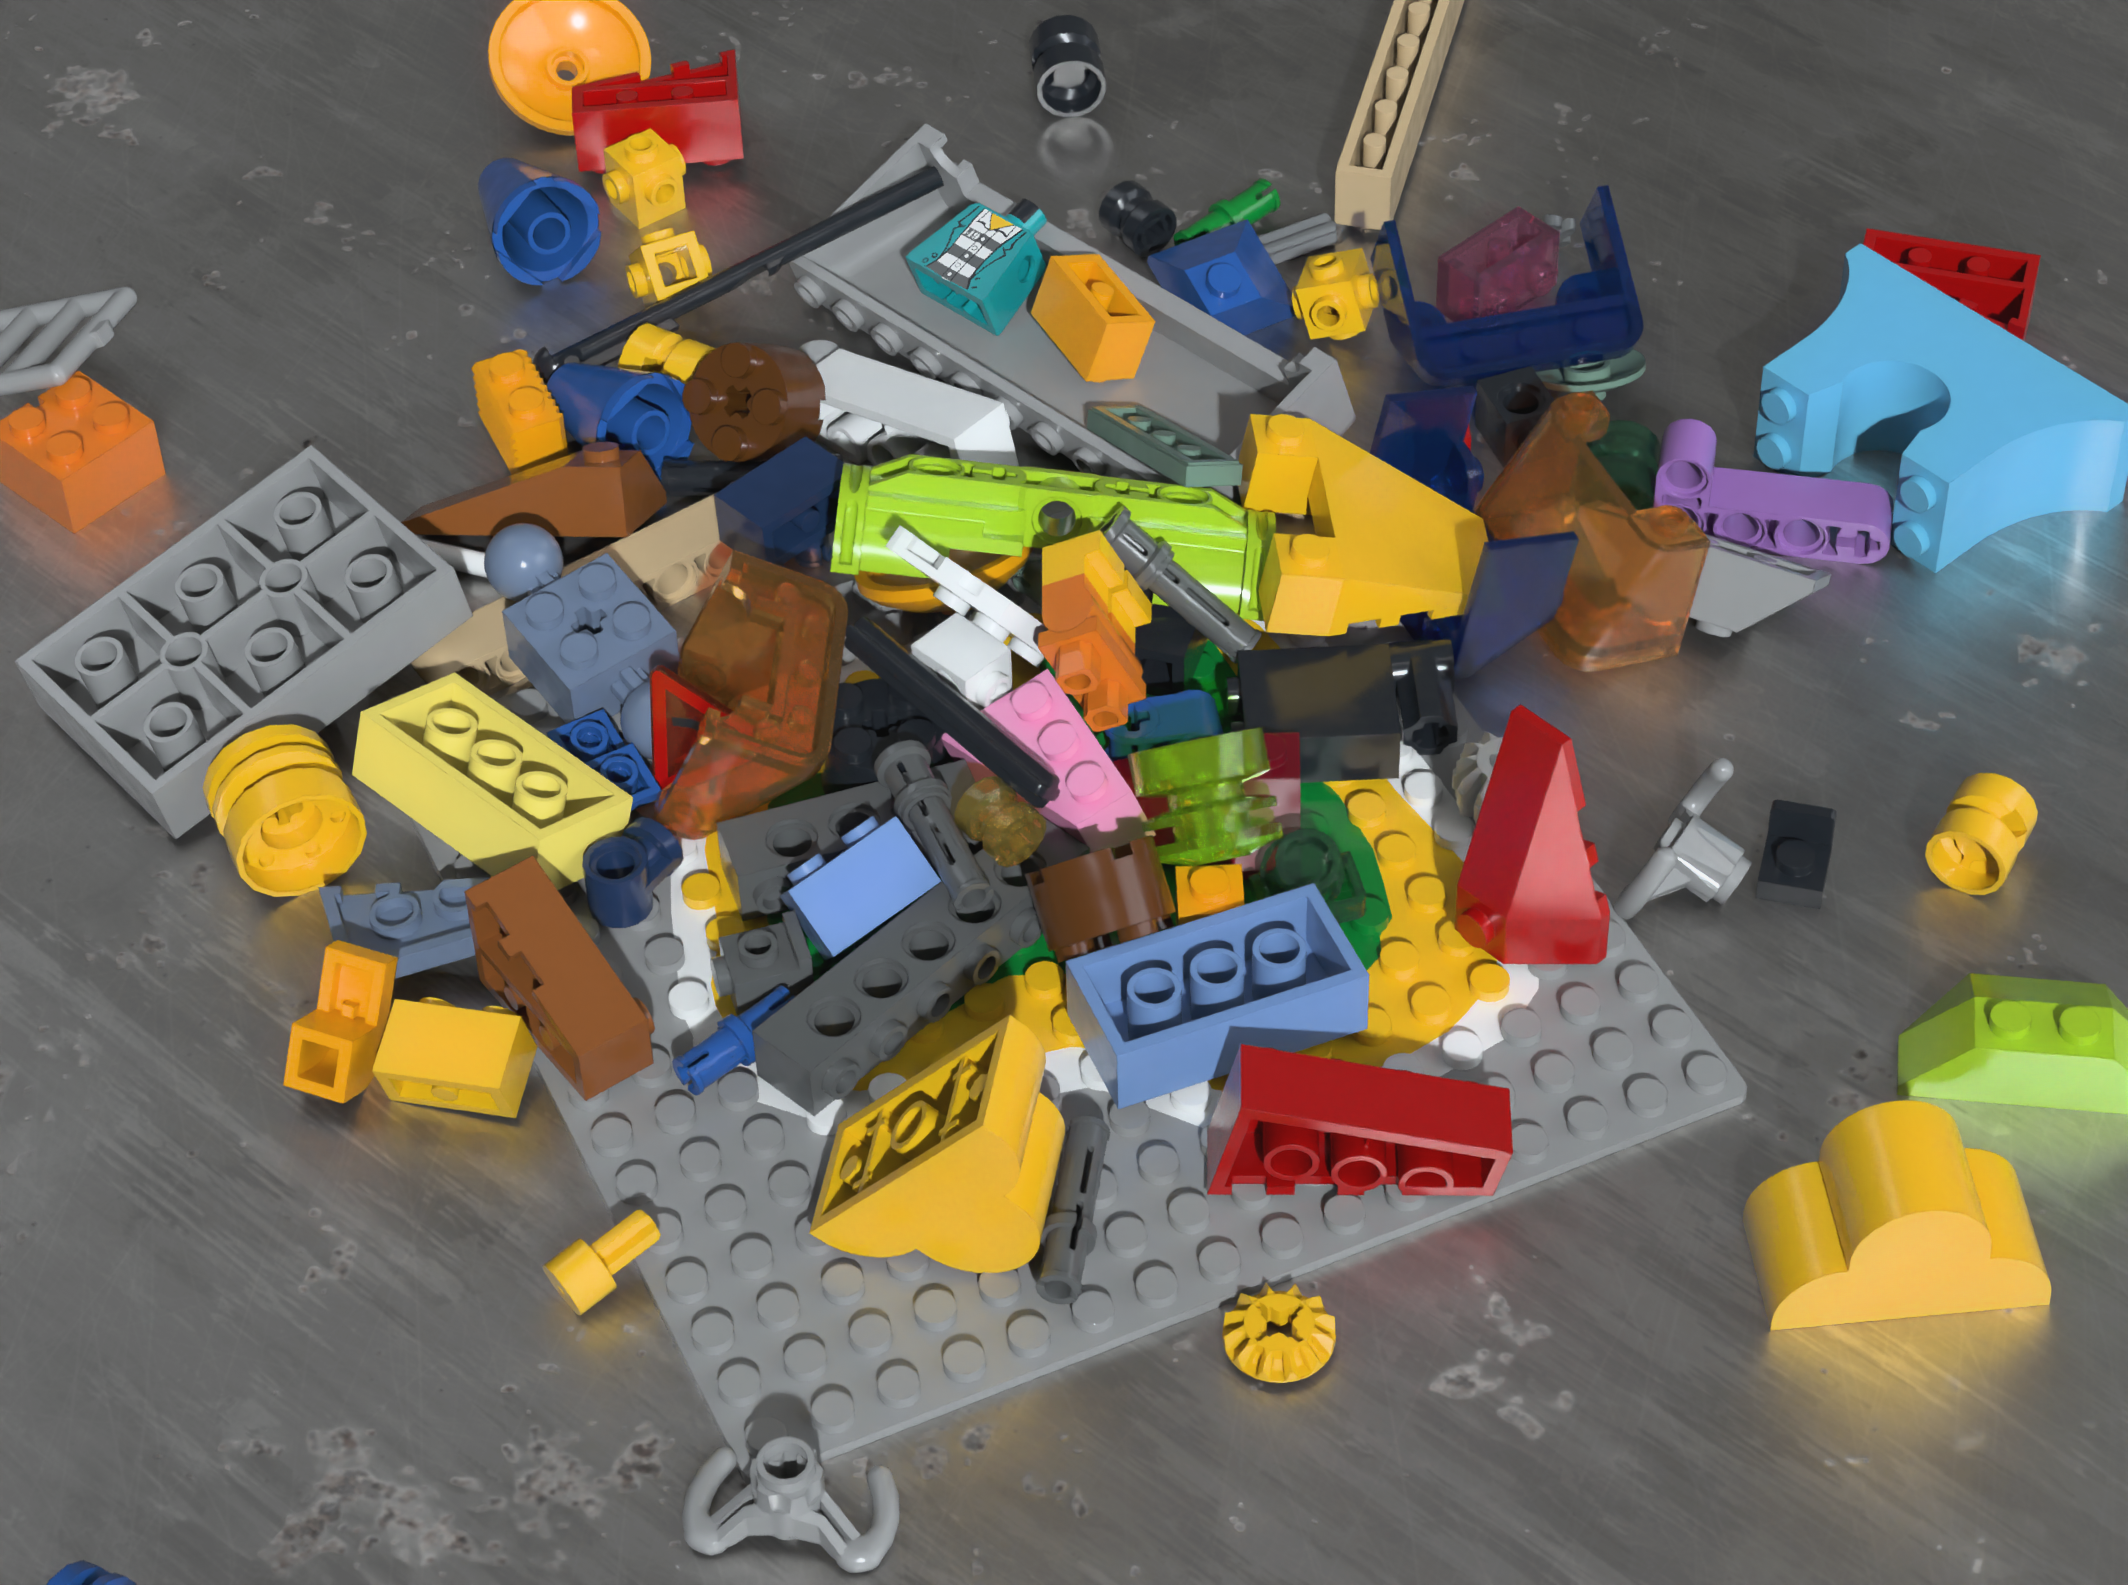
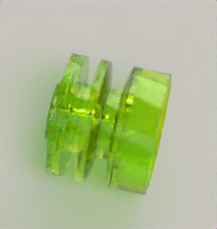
M1263 728L1226 733L1128 754L1136 797L1167 798L1168 811L1141 822L1143 832L1168 827L1173 828L1175 843L1156 847L1161 863L1197 866L1251 855V853L1273 840L1285 838L1282 821L1256 827L1252 826L1250 811L1278 805L1277 795H1246L1244 786L1245 781L1271 770Z

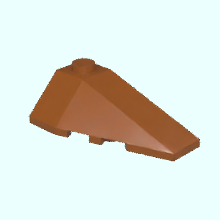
M597 442L585 445L582 451L426 504L401 523L415 535L495 536L500 530L510 525L529 523L542 527L552 536L628 537L667 503L665 489L641 450H619V444L615 442Z

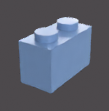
M871 816L841 837L848 848L828 863L818 853L787 875L794 886L780 895L790 911L795 910L801 928L824 961L842 952L941 882L896 816L881 826L875 817Z

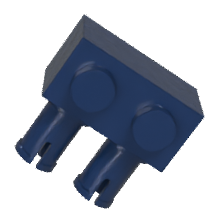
M806 436L714 494L719 539L747 559L749 590L758 597L769 598L778 595L775 578H777L778 589L782 592L786 589L787 577L784 571V563L792 558L800 566L816 568L823 566L821 549L825 561L829 562L832 557L829 534L835 531L844 462Z

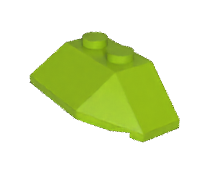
M1969 973L1898 1036L1897 1095L2128 1115V1009L2106 984Z

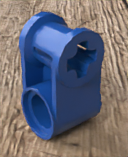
M1186 690L1176 694L1147 697L1144 700L1128 704V716L1131 717V731L1127 730L1125 724L1104 730L1110 742L1105 752L1113 762L1132 757V749L1136 750L1137 755H1142L1223 736L1224 733L1215 699L1209 693L1201 690Z

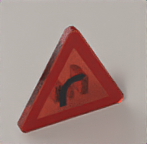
M657 665L650 672L653 777L662 790V796L768 752L772 747L774 740L769 733L667 667Z

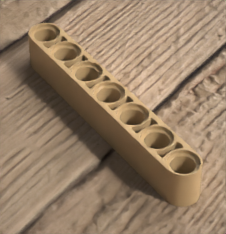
M713 494L563 567L561 578L608 553L660 612L748 568L747 559L719 539ZM502 597L473 611V616L411 662L415 672L426 684L455 672L488 696L527 678L509 658L502 615L504 609L517 603V601Z

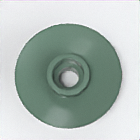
M1580 344L1543 353L1533 359L1529 366H1532L1547 389L1571 394V399L1577 403H1595L1606 398V391L1622 387L1642 376L1646 370V359L1639 351L1621 345Z

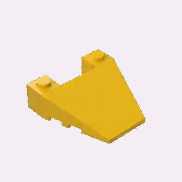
M1250 414L1238 458L1239 463L1243 464L1241 485L1238 486L1242 508L1263 512L1312 515L1316 535L1273 534L1258 589L1266 632L1328 637L1346 634L1348 625L1352 623L1376 620L1377 626L1383 628L1398 625L1401 615L1428 611L1427 615L1432 620L1499 609L1501 607L1503 597L1484 521L1481 517L1310 418H1297L1287 414L1274 416Z

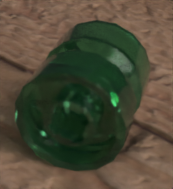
M1615 420L1602 423L1591 430L1584 443L1578 509L1581 515L1584 506L1605 501L1653 517L1656 475L1661 445L1657 436L1646 426L1633 421Z

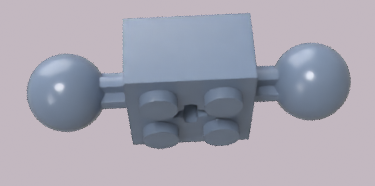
M518 523L503 528L491 539L484 556V569L488 581L499 594L507 599L517 601V603L502 611L509 658L566 724L601 709H604L609 718L621 712L620 724L626 742L628 744L633 743L641 756L654 760L652 674L655 671H660L674 681L681 678L676 630L608 553L561 578L563 554L558 542L547 530L529 523ZM665 689L667 760H670L687 752L699 736V732L693 728L673 726L672 717L693 719L701 723L702 716L699 710Z

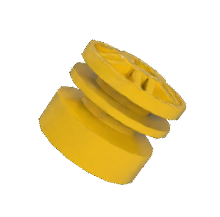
M295 724L268 725L247 732L228 744L209 765L202 787L207 808L215 819L219 833L225 838L227 850L240 877L254 891L273 897L300 896L318 890V887H325L346 873L361 854L367 836L364 815L350 788L343 782L342 772L334 762L329 746L315 731Z

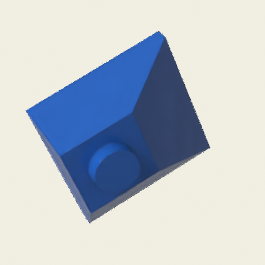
M1248 219L1148 256L1147 263L1163 289L1244 336L1296 316L1292 304V293Z

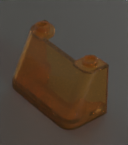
M1593 391L1571 393L1556 398L1476 505L1473 512L1484 521L1496 572L1500 573L1508 592L1554 655L1563 664L1575 670L1585 672L1602 671L1678 656L1711 542L1697 523L1678 507L1663 505L1657 508L1636 510L1586 445V442L1601 439L1607 433L1610 421L1607 408Z
M732 551L681 646L678 679L682 686L706 702L721 707V709L718 711L708 707L699 724L697 739L673 783L663 788L655 804L653 820L661 823L674 836L690 840L703 839L717 831L718 822L745 816L809 780L821 769L831 750L848 620L847 602L842 594L833 586L822 580L742 552ZM721 711L728 716L720 717Z

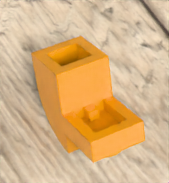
M336 940L326 946L317 1009L292 1023L283 1086L342 1104L357 1096L368 1087L375 1076L372 1068L391 1012L390 1006L398 957L341 940Z

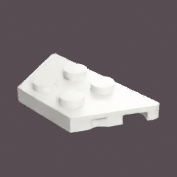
M899 525L885 547L939 584V587L933 594L935 598L963 617L970 608L974 609L975 611L968 619L1002 643H1004L1008 635L1013 637L1007 646L1038 668L1045 658L1038 649V633L1047 631L1044 624Z

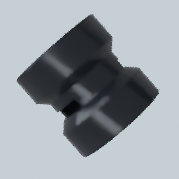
M1133 180L1123 181L1114 186L1103 199L1099 209V221L1102 226L1111 234L1123 237L1125 245L1141 257H1148L1160 252L1173 237L1177 226V217L1174 212L1164 203L1153 200L1150 192Z

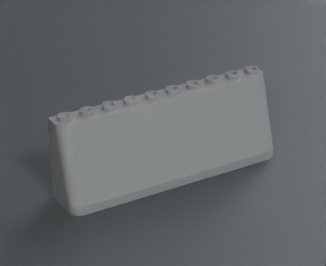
M927 123L912 135L829 217L932 166L937 168L944 186L789 262L797 279L794 283V288L807 304L814 308L822 305L832 311L847 329L853 332L861 329L871 335L876 344L889 355L895 356L897 353L905 356L911 360L915 368L925 377L933 380L938 377L951 386L1004 403L1005 410L1010 419L1009 427L1011 430H1015L1017 427L1031 434L1035 442L1044 451L1051 455H1056L1060 452L1071 459L1082 473L1180 485L1087 430L1088 409H1092V407L1141 405L1237 460L1250 414L1273 416L1287 414L1297 418H1310L1339 436H1342L1356 421L1355 412L1337 359L1314 347L1306 356L1298 353L1289 362L1048 221L1034 236L1046 264L1045 271L1051 256L1099 254L1156 321L1134 379L1106 380L1102 383L1092 381L1086 382L1078 374L1075 367L1031 315V310L1044 274L998 336L922 294L905 258L914 248L971 204L981 203L1004 217L1017 205V203L979 182L972 163L965 159L960 164L952 162L942 149L948 142L945 134ZM1238 486L1203 487L1214 489L1237 505H1242Z

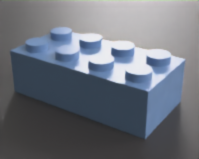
M1314 883L1066 961L1067 1014L1118 1109L1229 1074L1241 1044L1269 1047L1294 1053L1368 1029L1369 974Z

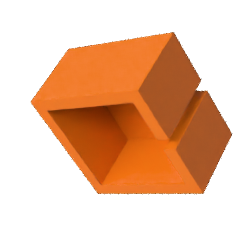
M79 370L64 385L52 387L39 395V406L34 407L27 403L0 420V482L73 534L166 474L154 421Z

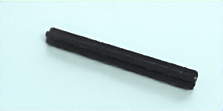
M860 617L854 624H848L845 627L843 634L846 636L844 642L846 649L1033 807L1043 808L1049 801H1055L1060 794V789L1058 788L1060 779L1055 773L869 618Z

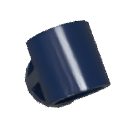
M639 817L624 830L621 837H609L599 840L590 846L584 854L582 867L588 907L592 918L599 924L610 928H628L646 919L653 909L652 891L682 864L684 859L683 850L678 840L661 823L651 818Z

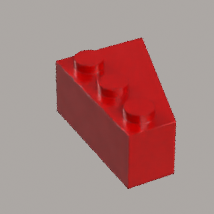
M735 49L719 52V63L690 69L687 60L670 64L671 74L641 81L640 74L634 72L572 87V120L579 172L594 171L598 174H605L606 166L603 149L649 128L658 134L668 145H675L681 152L685 163L703 162L707 165H722L734 159H744Z

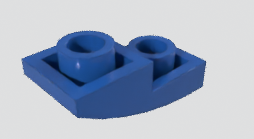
M604 709L547 732L549 739L633 797L631 811L662 798L661 788L633 743L624 744Z

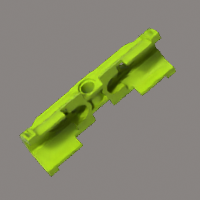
M909 454L873 467L867 465L857 466L849 463L843 464L830 572L858 575L859 571L930 579L885 547L899 525L945 558H949L950 549L1022 557L1023 546L1043 548L1097 531L1119 508L1125 506L1131 511L1130 520L1157 543L1166 541L1172 546L1171 550L1175 553L1173 560L1204 587L1213 592L1231 610L1239 614L1242 619L1264 621L1258 589L1272 537L1276 533L1275 512L1245 510L1211 488L1183 487L1176 484L1107 477L1090 473ZM1062 501L1070 505L1074 511L1065 518L1055 519L1047 516L1041 509L1049 502ZM1153 593L1152 604L1169 606Z

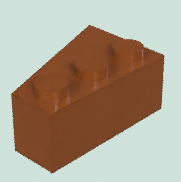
M533 855L464 891L480 981L503 1008L509 1009L522 1017L539 1049L585 1101L654 1064L650 1034L655 1032V1026L648 1009L637 997L632 998Z

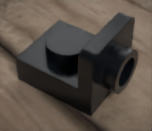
M1774 800L1772 802L1767 839L1757 881L1756 899L1821 909L1832 852L1837 817L1836 810L1784 800Z

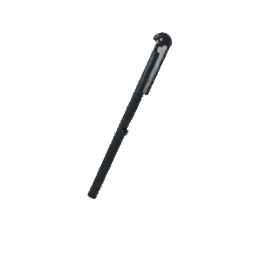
M932 166L553 355H550L544 346L535 354L532 364H535L536 371H539L544 385H547L550 377L559 367L567 363L575 362L605 366L620 358L626 342L639 326L649 323L674 332L680 329L675 319L735 290L750 278L766 270L770 277L776 274L783 265L944 186L942 177L937 168Z

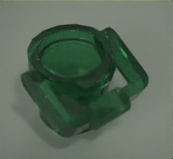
M1312 828L1298 829L1276 839L1264 853L1258 870L1259 874L1248 875V883L1254 902L1314 883L1339 925L1340 923L1363 917L1367 910L1366 892L1351 852L1340 853L1335 842L1327 834ZM1345 876L1352 897L1335 901L1340 894Z

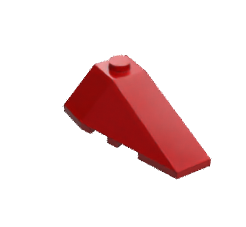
M1521 704L1510 713L1458 880L1455 930L1471 946L1483 949L1502 964H1598L1607 955L1610 909L1606 894L1594 889L1590 868L1599 862L1596 846L1593 842L1583 840L1577 812L1586 806L1572 739Z

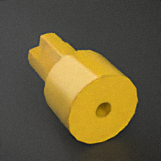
M642 1209L636 1210L588 1246L586 1242L578 1238L542 1265L560 1296L577 1315L581 1316L617 1288L612 1275L660 1239L661 1234L655 1222Z

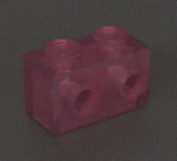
M1518 206L1438 257L1436 311L1476 337L1496 324L1506 321L1513 313L1536 298L1546 295L1556 286L1560 232Z

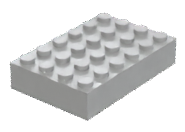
M310 445L17 658L15 662L38 705L169 834L178 839L210 815L202 787L209 765L224 747L243 734L268 725L295 724L316 733L320 732L470 619L473 614L454 568L315 447Z

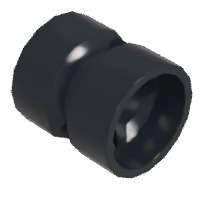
M1073 15L1054 16L1043 21L1034 29L1029 40L1030 57L1039 102L1044 109L1053 115L1065 118L1078 117L1091 112L1102 102L1106 93L1103 62L1100 59L1101 51L1095 29L1083 18Z

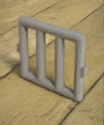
M124 286L0 310V368L39 326L46 325L9 367L0 373V397L64 385L96 348L104 347L115 335L113 329L135 306L137 302L136 292L132 288ZM93 316L51 364L43 365L85 317Z

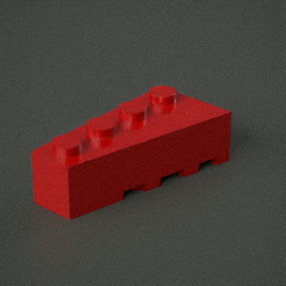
M1241 1044L1207 1130V1195H1232V1184H1266V1195H1295V1184H1337V1195H1364V1191L1374 1189L1380 1185H1398L1402 1195L1493 1196L1513 1154L1510 1089L1479 1084L1474 1081H1461L1413 1073L1407 1070H1395L1347 1062L1341 1059H1329L1281 1051L1269 1047Z

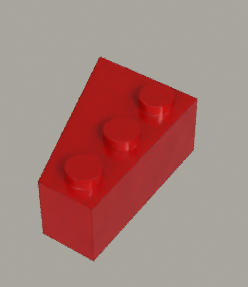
M1867 228L1863 245L2025 341L2041 255Z

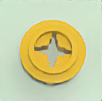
M1265 1283L1259 1294L1250 1296L1240 1293L1235 1308L1231 1312L1225 1313L1222 1333L1223 1346L1231 1362L1245 1374L1255 1379L1272 1383L1294 1382L1313 1375L1330 1359L1336 1341L1335 1318L1328 1315L1325 1311L1321 1296L1311 1298L1303 1296L1296 1283L1288 1291H1273ZM1272 1322L1278 1327L1288 1322L1291 1323L1292 1337H1286L1280 1332L1270 1337L1267 1336V1323Z

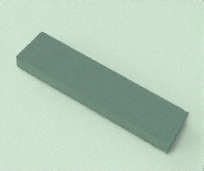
M1141 405L1099 406L1088 409L1087 430L1183 487L1241 485L1243 464L1239 463V460Z

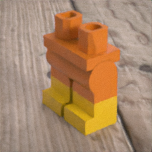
M1097 530L1042 548V620L1047 631L1038 633V649L1056 672L1055 681L1064 693L1072 694L1083 708L1084 720L1092 731L1101 732L1126 724L1128 722V704L1146 699V683L1142 679V665L1135 656L1136 627L1151 623L1152 603L1128 570L1124 571V563L1103 533Z

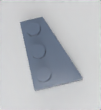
M490 877L443 880L436 886L435 890L403 892L400 882L376 884L375 893L344 895L341 886L318 888L333 941L341 940L398 957L395 973L396 979L475 956L464 891Z

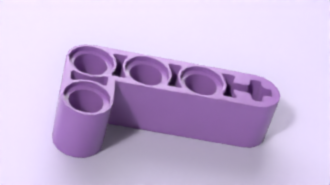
M1680 419L1672 422L1665 428L1656 475L1653 518L1772 555L1854 564H1871L1880 561L1887 555L1891 541L1894 504L1889 492L1882 487L1870 483L1714 467L1717 439L1715 432L1709 425L1695 419Z

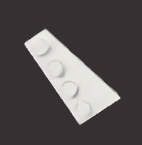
M840 348L816 364L825 385L826 400H820L818 420L824 421L816 440L857 465H860L867 459L873 466L909 454L1019 466L1009 427L1010 419L1005 410L1004 403Z

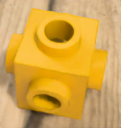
M649 128L603 149L606 173L602 177L604 189L610 198V202L638 229L686 208L682 176L686 173V164L681 152L675 145H668L658 134Z
M673 228L663 229L641 237L642 246L629 255L631 264L625 267L631 293L635 299L642 297L645 309L712 276V267L708 253L703 244H698L695 232L690 231L675 236ZM660 265L666 266L671 270L673 275L671 284L664 285L659 269Z
M1363 248L1308 256L1298 284L1292 288V304L1296 317L1299 320H1305L1310 340L1330 337L1333 340H1344L1357 335L1359 332L1366 331L1373 308H1377L1379 305V289L1374 274L1369 271Z

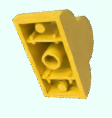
M1008 1015L841 1122L837 1128L809 1233L836 1249L855 1255L893 1257L917 1249L941 1264L975 1273L1006 1272L1028 1263L1036 1255L1040 1246L1065 1136V1123L1061 1113L1047 1097L1039 1092L1046 1064V1055L1037 1036L1019 1020Z
M1913 1100L1890 1101L1869 1106L1851 1114L1828 1133L1822 1143L1818 1161L1796 1165L1769 1177L1751 1193L1744 1206L1742 1221L1770 1331L2049 1305L2051 1284L2015 1169L2008 1160L1996 1153L1982 1149L1964 1148L1953 1117L1944 1109L1930 1103Z

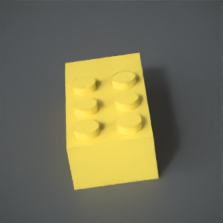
M455 672L360 712L352 775L491 876L533 855L553 885L559 890L584 878L583 856L590 846L599 840L609 837H621L624 830L628 827L633 802L631 795Z

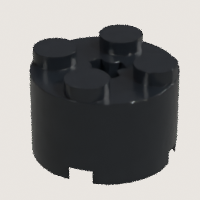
M882 678L864 680L854 684H836L825 694V704L821 708L817 719L823 791L827 795L878 782L873 771L876 759L886 748L900 741L914 740L925 745L931 757L930 768L948 764L947 750L942 741V736L946 732ZM899 762L897 765L899 771L902 774L907 772L903 763Z

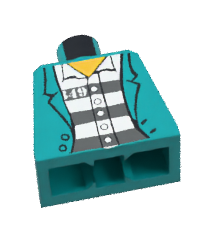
M1022 199L1005 217L981 203L971 204L914 248L905 258L922 294L998 336L1045 272L1046 264L1034 236L1047 223V219L1040 208L1028 199Z

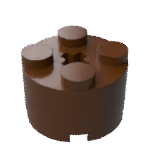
M734 342L716 348L703 359L693 379L685 385L682 399L685 409L690 413L691 422L698 438L718 459L734 462H762L771 459L774 455L782 452L805 436L815 442L824 421L818 420L820 400H826L825 385L818 368L802 351L779 344Z
M1153 835L1129 841L1128 844L1119 847H1109L1025 875L1048 951L1055 950L1058 963L1113 946L1109 935L1113 931H1117L1119 941L1123 943L1174 927L1170 914L1176 912Z

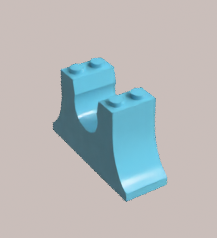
M1860 243L1845 253L1839 305L1834 312L1814 332L1763 366L1753 457L1780 474L1817 478L1830 473L1840 461L1856 453L1880 450L1902 454L1890 545L1936 574L1986 537L2017 522L2062 511L2092 510L2108 512L2121 503L2128 476V403Z

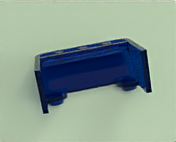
M1609 185L1596 188L1579 223L1592 272L1576 274L1567 278L1558 289L1555 305L1446 323L1443 314L1435 306L1426 302L1415 301L1396 221L1383 222L1370 260L1378 284L1379 297L1389 338L1394 348L1424 382L1440 388L1476 383L1480 379L1532 366L1535 372L1617 359L1626 356L1635 348L1642 335L1644 323Z
M1471 385L1385 395L1370 454L1476 514L1473 508L1477 494L1483 487L1484 472L1481 462L1473 456L1465 444L1464 438L1477 397V391ZM1486 529L1489 542H1484L1464 613L1462 615L1432 620L1427 615L1428 611L1401 615V623L1414 640L1450 638L1454 656L1455 680L1471 677L1554 618L1557 609L1563 601V589L1579 542V538L1574 531L1494 541Z

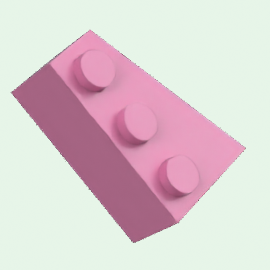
M1048 669L980 712L1059 777L1058 788L1060 789V794L1055 801H1049L1043 808L1033 807L947 733H944L942 736L943 744L953 762L966 760L978 789L981 786L998 797L1006 808L1017 815L1020 813L1026 815L1031 810L1035 811L1090 847V853L1109 847H1119L1135 839L1156 835L1132 790Z

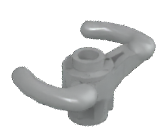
M1725 758L1714 760L1672 812L1668 820V827L1653 847L1655 850L1654 854L1634 880L1618 896L1614 906L1618 916L1624 919H1631L1635 917L1648 901L1683 888H1687L1705 902L1714 899L1723 905L1739 885L1752 864L1751 861L1742 856L1745 849L1700 818V815L1711 800L1732 777L1734 768L1729 760Z
M779 1437L766 1443L758 1452L757 1457L752 1459L750 1465L751 1483L712 1516L709 1512L711 1502L720 1484L737 1464V1456L732 1449L728 1447L717 1448L698 1468L685 1495L682 1512L685 1541L690 1548L710 1556L721 1554L728 1547L737 1544L747 1536H773L781 1540L799 1539L821 1545L836 1560L840 1568L849 1573L867 1572L878 1567L890 1549L900 1522V1496L893 1474L888 1467L877 1465L868 1472L866 1479L873 1500V1518L868 1531L860 1534L826 1492L824 1470L818 1464L816 1450L805 1441L795 1437Z

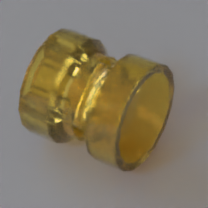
M996 776L986 777L974 783L963 794L954 813L955 822L959 829L971 840L983 841L984 851L998 865L1004 867L1018 865L1031 856L1042 842L1046 832V820L1042 814L1031 804L1022 801L1018 802V795L1014 789L1002 778Z

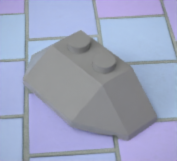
M1605 501L1584 506L1581 519L1621 595L1638 600V609L1653 616L1673 618L1674 614L1678 613L1696 619L1695 628L1711 635L1731 637L1732 631L1736 633L1823 589L1828 586L1831 578V573L1769 555Z

